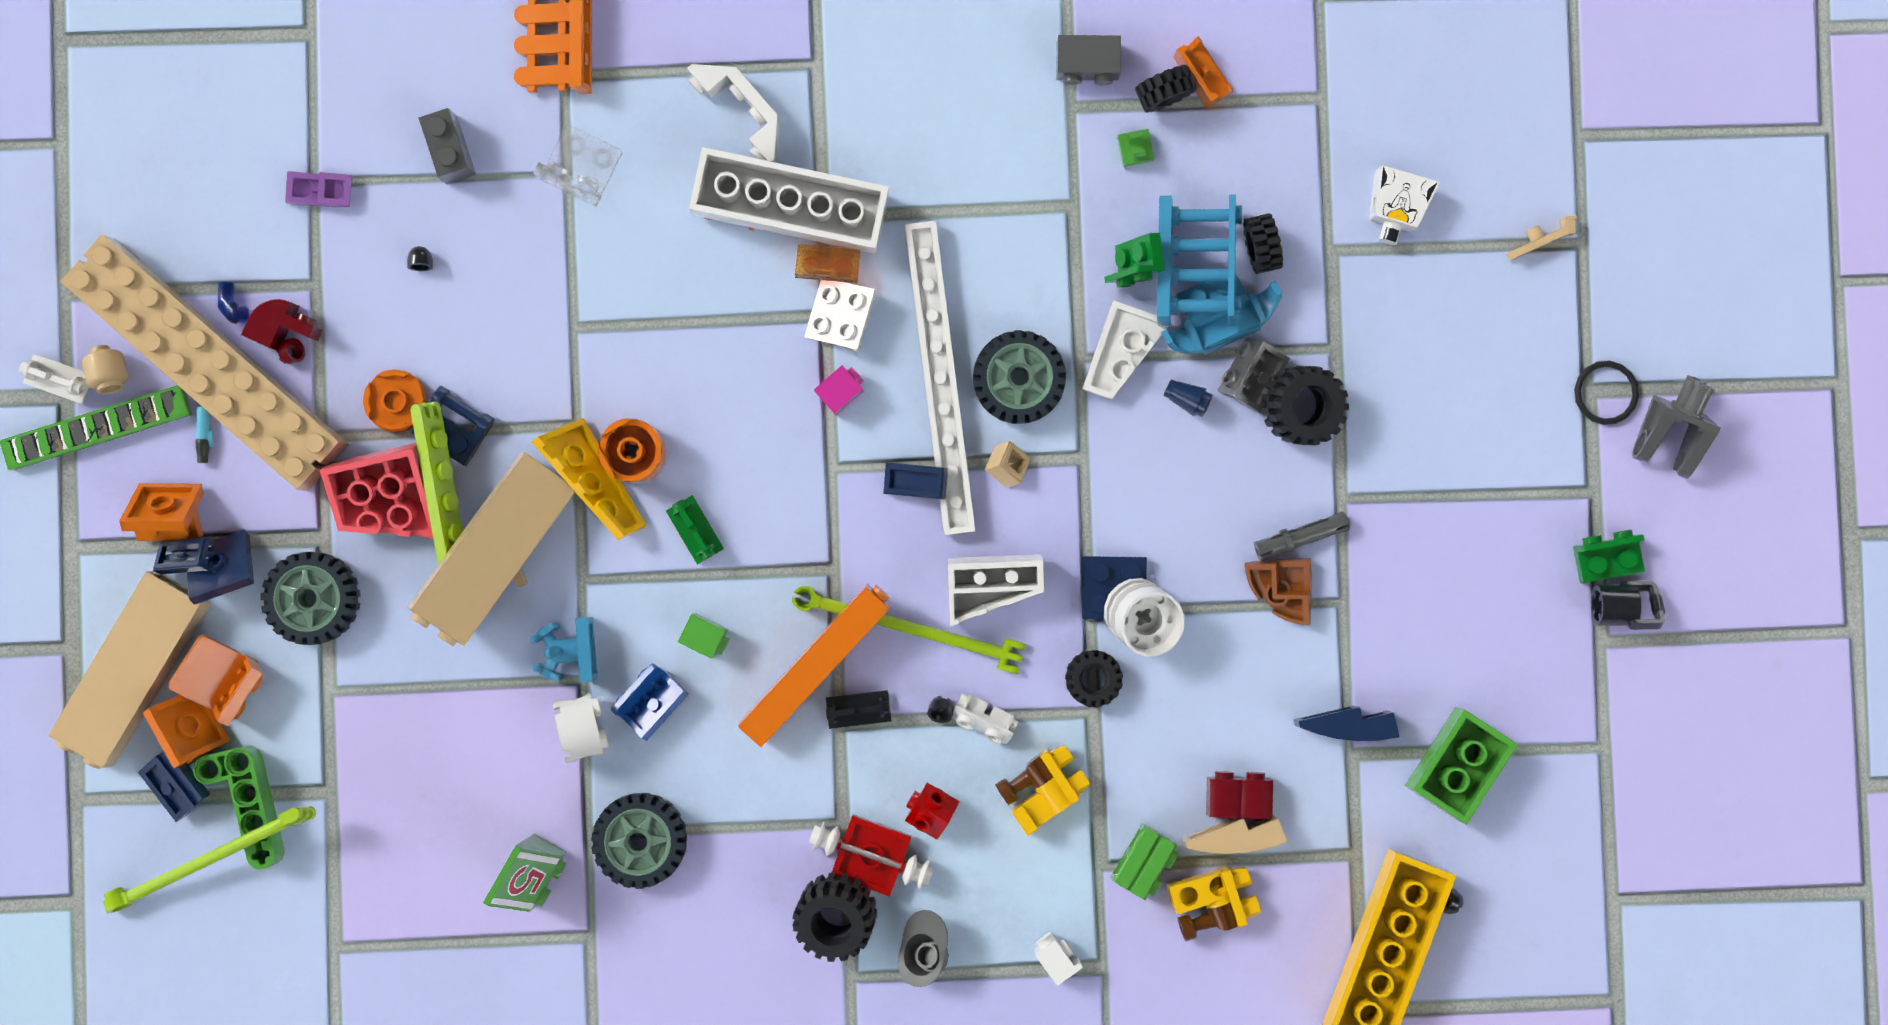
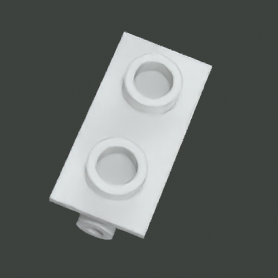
M33 354L29 362L23 361L19 367V372L24 376V384L83 404L89 387L82 370Z
M961 694L952 716L956 723L962 728L968 730L975 729L983 733L985 738L993 743L1007 744L1018 724V721L1013 719L1014 715L994 706L988 716L984 714L988 706L987 702L971 694H968V696Z

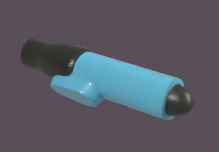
M199 404V407H197L195 441L197 463H208L210 448H213V430H210V413Z

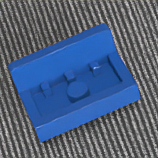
M652 663L639 673L637 680L627 691L619 695L611 711L621 717L640 738L647 741L689 693L666 670Z

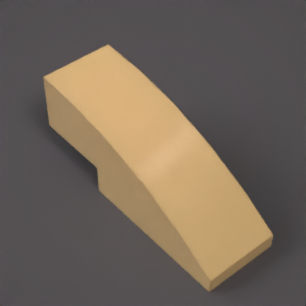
M1274 815L1273 819H1262L1250 825H1246L1244 818H1231L1182 838V842L1187 849L1220 854L1249 853L1269 849L1288 842L1279 819Z

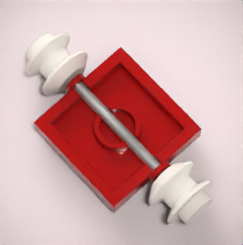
M852 814L844 838H840V841L838 840L840 836L838 826L832 831L825 829L824 821L821 827L814 826L809 843L814 845L813 852L818 847L825 849V856H829L837 846L836 850L839 853L832 872H836L837 877H841L842 873L849 874L848 879L854 881L855 878L861 880L860 886H868L870 890L889 897L898 873L902 874V871H904L902 875L904 885L914 881L917 882L918 890H920L921 885L928 886L934 869L928 866L930 860H927L924 864L918 863L917 855L909 858L906 865V861L903 860L912 835Z

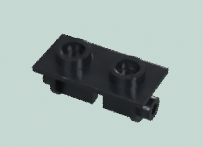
M888 690L826 697V716L829 729L892 722Z

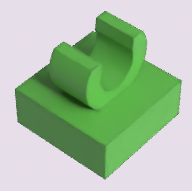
M1149 129L1117 135L1123 167L1154 161Z

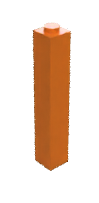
M867 583L741 719L738 728L762 748L890 609V603L887 601L890 598L888 594L878 585L872 588Z

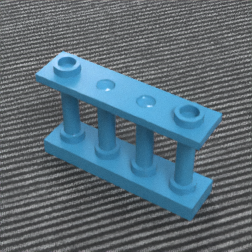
M1236 194L1229 195V209H1179V206H1173L1172 195L1159 196V233L1165 271L1158 273V326H1171V315H1177V312H1228V325H1235V315H1241V296H1235L1236 225L1242 224V205H1236ZM1229 221V239H1179L1178 236H1173V225H1179V222ZM1228 251V269H1178V266H1172L1173 255H1178L1179 252ZM1178 282H1228V299L1177 300V296H1172V285H1178Z

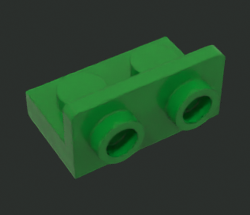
M1148 233L1115 245V263L1118 267V272L1105 276L1104 279L1105 283H1116L1117 288L1135 286V282L1152 280L1153 274L1165 271L1160 233Z
M1631 529L1614 532V539L1602 541L1601 535L1582 538V545L1573 546L1580 583L1645 572L1640 541H1645L1644 534L1633 535Z

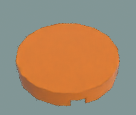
M396 369L383 371L376 375L371 383H368L363 396L364 410L368 418L382 430L392 432L410 430L413 427L411 406L428 403L426 389L420 380L409 372Z

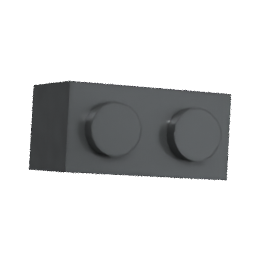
M1058 35L1056 42V80H1063V83L1068 85L1081 84L1082 80H1094V83L1097 85L1113 84V80L1119 79L1121 74V36Z
M449 108L418 117L438 178L444 183L449 184L476 175L458 117Z

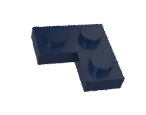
M1083 556L1082 619H1104V605L1108 595L1118 584L1135 578L1147 580V557Z

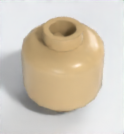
M99 345L91 348L90 353L84 356L81 361L88 387L97 390L99 394H110L123 389V384L129 379L122 352L110 349L108 345Z

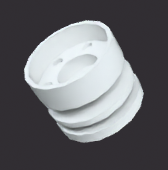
M1143 578L1128 579L1118 584L1110 592L1104 605V620L1108 629L1134 653L1146 657L1159 656L1171 650L1179 641L1184 630V613L1180 604L1155 583Z

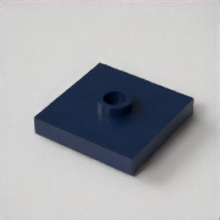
M245 529L214 540V547H208V551L212 552L211 559H205V563L209 564L208 571L187 572L188 597L194 605L254 584L250 535ZM198 548L185 550V553L198 551Z

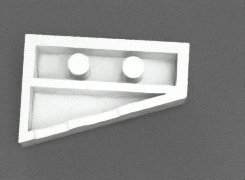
M1041 554L947 558L950 627L974 616L986 614L988 611L998 607L1010 605L1044 592V564Z

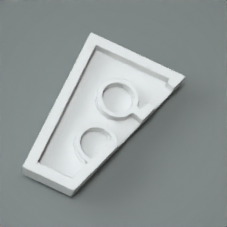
M1113 300L1082 390L1112 400L1160 338L1161 332L1166 330L1168 326H1158L1157 315Z

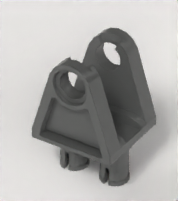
M1687 375L1677 400H1672L1671 402L1653 395L1632 451L1634 459L1648 462L1673 422L1678 424L1682 420L1686 421L1689 425L1677 454L1673 470L1677 471L1678 476L1687 479L1694 473L1721 429L1713 420L1703 414L1715 389L1707 386L1705 381Z

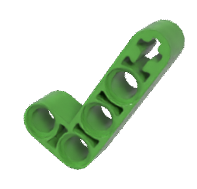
M243 746L203 756L195 762L193 774L200 783L213 784L228 780L241 836L257 829L253 824L255 815H259L262 818L263 825L277 819L263 756L256 747ZM241 753L245 754L249 760L246 769L242 768L238 761ZM210 761H213L218 767L216 776H212L208 771ZM248 784L255 787L256 796L254 799H250L246 794ZM281 831L244 848L249 865L258 870L266 869L283 859L285 851ZM269 850L270 856H262L261 851Z

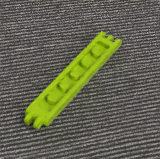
M438 402L414 404L411 406L410 411L439 565L464 529L461 524L458 507L459 500L455 490L453 467L450 462L447 445L448 439L445 433L441 406Z

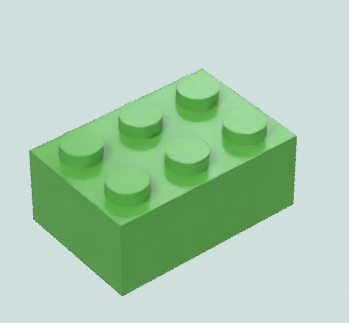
M1455 707L1410 776L1405 787L1457 821L1467 825L1518 744L1467 710Z

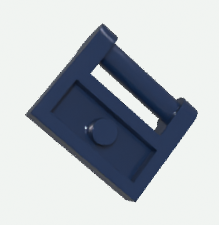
M441 385L434 392L430 402H438L441 407L444 405L477 425L474 433H471L442 415L448 439L449 456L467 467L491 429L495 418L487 413L484 415L450 395V390Z

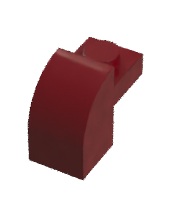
M273 299L263 302L252 311L241 335L276 350L277 346L285 340L289 329L316 341L319 340L323 330L313 326L316 321L315 319L298 312L299 305L282 299Z

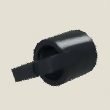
M1623 581L1619 585H1595L1592 590L1591 614L1596 626L1628 625L1629 629L1632 630L1660 629L1665 621L1664 614L1666 611L1663 599L1658 592L1657 585L1653 581ZM1639 591L1649 592V602L1655 619H1640L1642 608Z

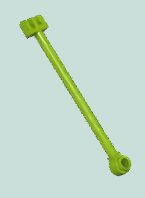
M800 586L793 592L797 595H800L802 592L809 593L811 600L808 604H802L798 597H792L794 606L802 611H807L814 607L839 614L847 605V603L819 596L809 586ZM886 614L875 624L999 659L997 669L1015 674L1019 673L1020 668L1015 665H1008L1009 659L1022 662L1023 656L1011 653L1012 648L1014 647L1019 650H1025L1026 648L1025 643L1005 638L1003 647Z
M312 806L291 808L279 814V818L128 891H124L123 887L110 890L104 894L105 900H103L106 913H114L125 909L137 900L290 826L301 825L316 816V810Z

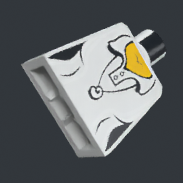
M1381 165L1374 174L1369 216L1370 221L1383 225L1379 241L1390 245H1397L1401 230L1413 232L1417 229L1438 188L1439 182Z

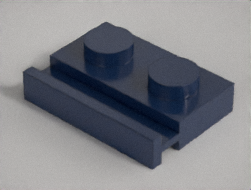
M163 750L138 772L175 822L185 818L205 798L211 795L206 787L195 778L193 770L187 763L173 768Z

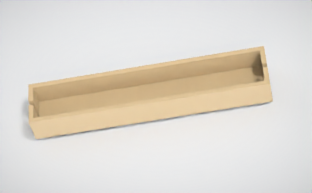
M102 234L83 255L88 260L86 262L78 260L61 279L60 282L296 490L309 491L321 477L320 470L323 466L314 465L313 463L316 460L321 464L327 465L330 462H334L349 446L348 442L116 239Z

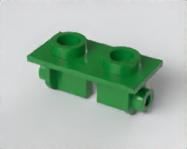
M693 495L685 500L682 499L674 503L671 508L666 510L697 565L724 550Z

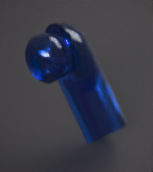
M218 282L219 311L230 323H246L250 315L249 309L245 306L239 307L234 301V283Z

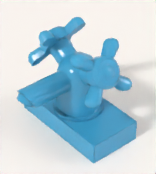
M593 617L575 618L576 637L556 639L552 632L561 627L557 622L541 627L536 632V635L530 637L532 644L543 640L547 646L544 650V656L548 659L545 665L541 663L533 664L532 670L534 672H539L546 679L558 681L562 680L565 676L556 671L559 663L578 662L580 682L598 679Z

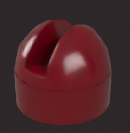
M296 338L284 340L277 346L276 353L280 357L279 360L284 364H295L301 362L305 357L304 346ZM289 349L292 350L293 355H290Z

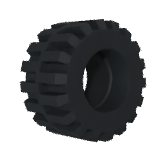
M1317 366L1288 367L1284 369V372L1276 373L1273 376L1276 381L1268 382L1265 387L1270 390L1269 394H1262L1261 401H1266V407H1261L1262 414L1268 416L1264 420L1266 426L1273 427L1271 433L1277 437H1282L1281 440L1288 443L1314 446L1320 445V442H1328L1332 439L1330 434L1337 435L1342 430L1338 426L1339 423L1345 424L1347 420L1343 413L1344 410H1349V403H1344V398L1348 397L1347 390L1340 389L1343 385L1342 381L1339 378H1333V372L1323 370L1322 367ZM1308 387L1315 396L1316 410L1312 418L1302 424L1294 414L1293 403L1297 393L1301 389Z
M831 872L827 878L822 874L816 878L815 882L811 880L805 890H803L792 919H794L792 926L793 931L798 932L796 935L798 943L804 942L803 949L807 953L812 950L815 952L814 957L820 960L822 956H825L828 962H834L835 958L839 957L842 962L848 960L849 954L852 957L857 956L860 949L866 947L876 922L875 897H869L871 890L868 886L862 888L860 886L861 880L855 878L854 881L848 879L849 874L842 873L841 877H837L836 872ZM824 908L838 909L848 916L851 923L844 926L830 924L822 917L819 910Z

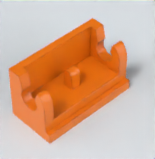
M1198 36L1188 46L1182 45L1179 47L1173 58L1178 66H1188L1197 88L1195 92L1206 109H1208L1234 91Z

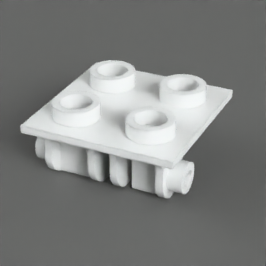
M821 278L804 337L842 346L845 349L857 352L859 347H862L861 340L864 329L868 327L866 323L867 320H870L869 312L872 302H875L876 299L874 298L876 290Z

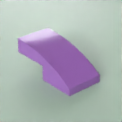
M287 171L285 203L320 207H350L352 175Z

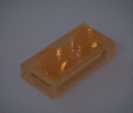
M798 244L795 278L858 283L861 250Z

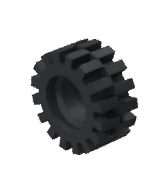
M1187 65L1175 66L1172 69L1164 70V72L1157 73L1152 78H1147L1145 82H1141L1135 87L1145 113L1163 109L1165 106H1171L1173 103L1187 98L1197 90Z
M1267 213L1244 219L1243 234L1246 239L1244 241L1245 246H1247V254L1250 257V264L1255 274L1281 269L1283 267V256L1281 254L1283 250L1280 245L1281 239L1278 236V228L1275 226L1272 214Z
M1098 650L1083 651L1081 654L1076 655L1067 666V672L1065 673L1067 690L1077 702L1087 707L1097 708L1105 704L1108 705L1114 698H1117L1119 690L1123 686V672H1121L1119 663L1105 652ZM1091 666L1100 667L1106 674L1104 686L1097 691L1086 689L1082 683L1083 672Z

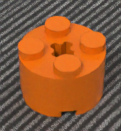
M625 418L615 421L605 429L598 447V457L605 471L614 478L627 483H643L655 477L666 462V445L659 431L650 424L638 419ZM630 444L639 447L635 458L626 455L630 451L628 447Z

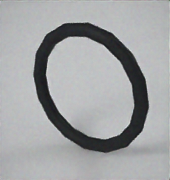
M1610 360L1598 361L1586 367L1577 378L1574 388L1575 402L1581 413L1592 422L1602 425L1617 424L1628 418L1636 408L1639 398L1638 383L1633 373L1624 365ZM1611 367L1618 369L1627 376L1632 387L1630 405L1622 414L1614 418H1601L1593 415L1587 410L1582 401L1581 388L1583 381L1590 372L1598 368Z

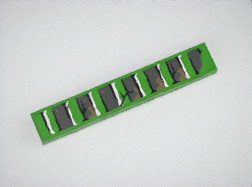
M176 385L0 440V445L7 469L14 471L191 416L192 412L186 392Z

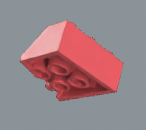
M416 443L330 462L320 470L338 531L369 534L388 533L404 537L422 536L433 539Z

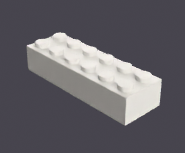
M702 147L689 210L692 215L876 254L889 195V186Z

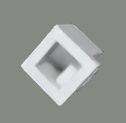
M1051 932L1042 936L1035 943L1038 946L1033 949L1036 958L1057 986L1083 968L1078 957L1073 960L1070 958L1074 955V952L1064 939L1058 941Z

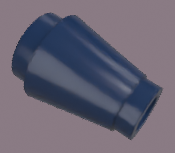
M1171 379L1165 390L1164 397L1169 398L1170 401L1193 417L1195 415L1203 417L1213 394L1207 392V388Z

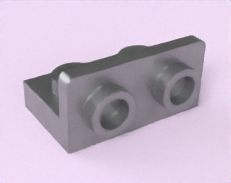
M1247 337L1239 346L1237 356L1231 367L1224 373L1218 392L1234 398L1254 412L1261 413V407H1264L1266 401H1261L1262 394H1269L1270 391L1265 388L1267 383L1276 381L1273 376L1278 372L1284 371L1290 358L1264 340Z

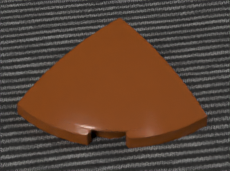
M1311 558L1245 562V573L1248 583L1258 600L1263 598L1274 608L1272 613L1279 618L1301 625L1311 624Z

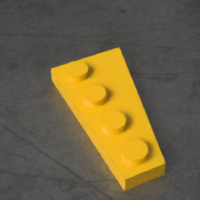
M584 418L540 435L532 441L533 445L618 541L647 526L622 482L609 475L602 467L598 457L599 443Z

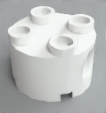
M588 693L577 699L553 701V709H560L561 712L554 715L562 751L570 752V754L564 756L566 764L576 762L578 759L587 756L604 755L603 749L609 748L606 729L599 730L597 717L602 716L599 698L592 699L591 693Z

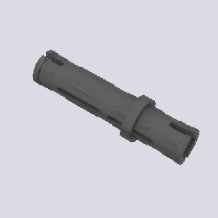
M1342 511L1288 531L1287 529H1282L1279 531V534L1255 541V552L1260 561L1279 553L1286 552L1289 554L1294 552L1295 548L1349 531V522Z

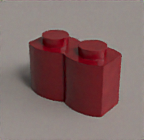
M1215 771V777H1207L1206 815L1215 818L1273 819V780L1265 778L1264 772H1246V777H1234V772Z

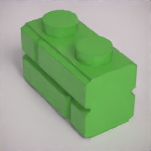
M1142 823L1110 878L1113 882L1143 900H1146L1149 894L1154 896L1162 883V879L1159 878L1165 867L1170 869L1178 856V852L1175 851L1177 844Z

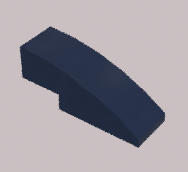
M1353 705L1293 719L1294 725L1335 739L1380 741L1400 737L1394 712L1391 711L1362 716L1361 708Z

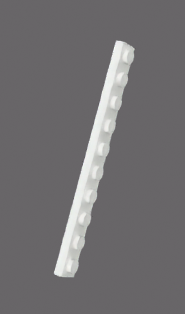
M936 220L905 224L935 467L948 468L946 499H940L944 535L975 532Z

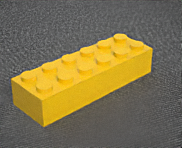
M1388 848L1322 1025H1401L1456 875Z

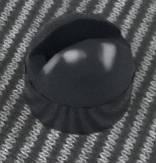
M422 246L413 247L407 256V268L413 271L432 270L433 258L429 250Z
M942 696L933 698L929 704L928 717L937 723H948L953 716V702L949 698H942Z
M1451 889L1443 913L1456 914L1459 912V908L1463 907V897L1455 889Z

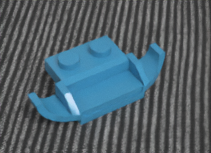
M1235 273V296H1241V315H1235V325H1228V312H1184L1187 318L1184 321V328L1172 332L1166 329L1161 333L1168 346L1174 351L1188 354L1203 353L1206 355L1261 330V326L1271 318L1282 298V291L1277 282L1273 281L1266 290L1257 295L1253 291L1246 293ZM1202 282L1177 293V300L1228 299V282Z

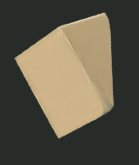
M1007 441L994 447L985 471L1003 486L1011 487L1021 484L1031 458L1011 441Z

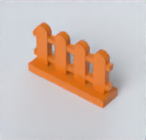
M528 0V5L518 6L514 11V18L521 25L528 27L527 36L518 37L514 42V49L520 55L527 57V67L516 69L514 72L515 82L522 87H527V92L537 93V87L558 86V91L568 92L569 86L579 94H592V0H570V3H568V0H558V3L538 4V0ZM558 24V34L538 35V25ZM558 55V65L538 66V56Z

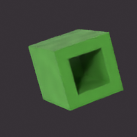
M692 613L678 643L713 659L717 653L720 655L724 653L730 641V638L726 637L729 629L696 613Z

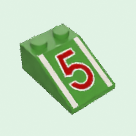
M534 833L515 845L483 904L490 907L530 912L537 905L542 907L551 892L547 888L551 879H558L567 864L563 861L567 852Z

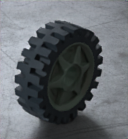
M1015 330L996 336L981 350L973 369V386L981 405L998 420L1010 424H1027L1043 418L1056 407L1065 388L1066 370L1060 353L1047 338L1031 331ZM1021 369L1025 371L1028 375V382L1022 386L1015 385L1010 378V374L1014 370Z
M301 552L287 556L285 560H280L275 564L276 568L269 571L267 574L269 578L264 580L262 585L265 588L264 593L260 594V600H264V606H261L262 613L267 615V618H265L267 624L274 627L272 630L277 635H282L283 639L300 645H318L340 637L342 633L350 628L349 625L355 621L357 617L355 615L356 610L360 609L361 604L358 603V597H361V592L357 590L356 586L359 583L357 578L352 576L353 571L345 566L344 562L340 559L321 552ZM309 590L314 591L317 597L316 603L312 607L305 600Z
M650 793L629 794L609 804L595 822L594 831L591 836L593 843L591 847L592 854L595 855V862L597 866L601 867V872L605 876H609L611 881L616 884L620 883L623 887H635L636 889L655 886L670 877L680 865L687 848L686 825L680 817L681 814L678 810H675L673 804L669 801H665L662 797L651 795ZM639 832L646 836L647 846L645 848H638L633 844L632 836L634 833Z

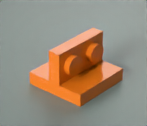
M139 483L119 520L121 530L134 531L137 541H171L201 538L203 530L197 508L204 495L202 484Z
M182 695L152 706L143 712L173 768L185 763L191 765L203 755L231 741L222 724L216 721L213 710Z

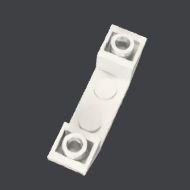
M691 64L687 68L692 76L688 81L700 95L705 92L712 99L730 83L731 85L728 89L739 102L744 99L750 105L751 109L748 112L759 125L766 124L749 138L753 147L750 153L754 158L777 163L780 121L777 113L737 67Z

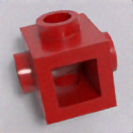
M927 782L920 793L916 790L913 792L906 804L910 811L905 822L938 840L949 824L960 801Z

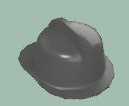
M920 910L915 912L907 920L904 928L897 964L899 973L904 981L912 986L924 987L932 984L948 963V931L945 922L933 911Z

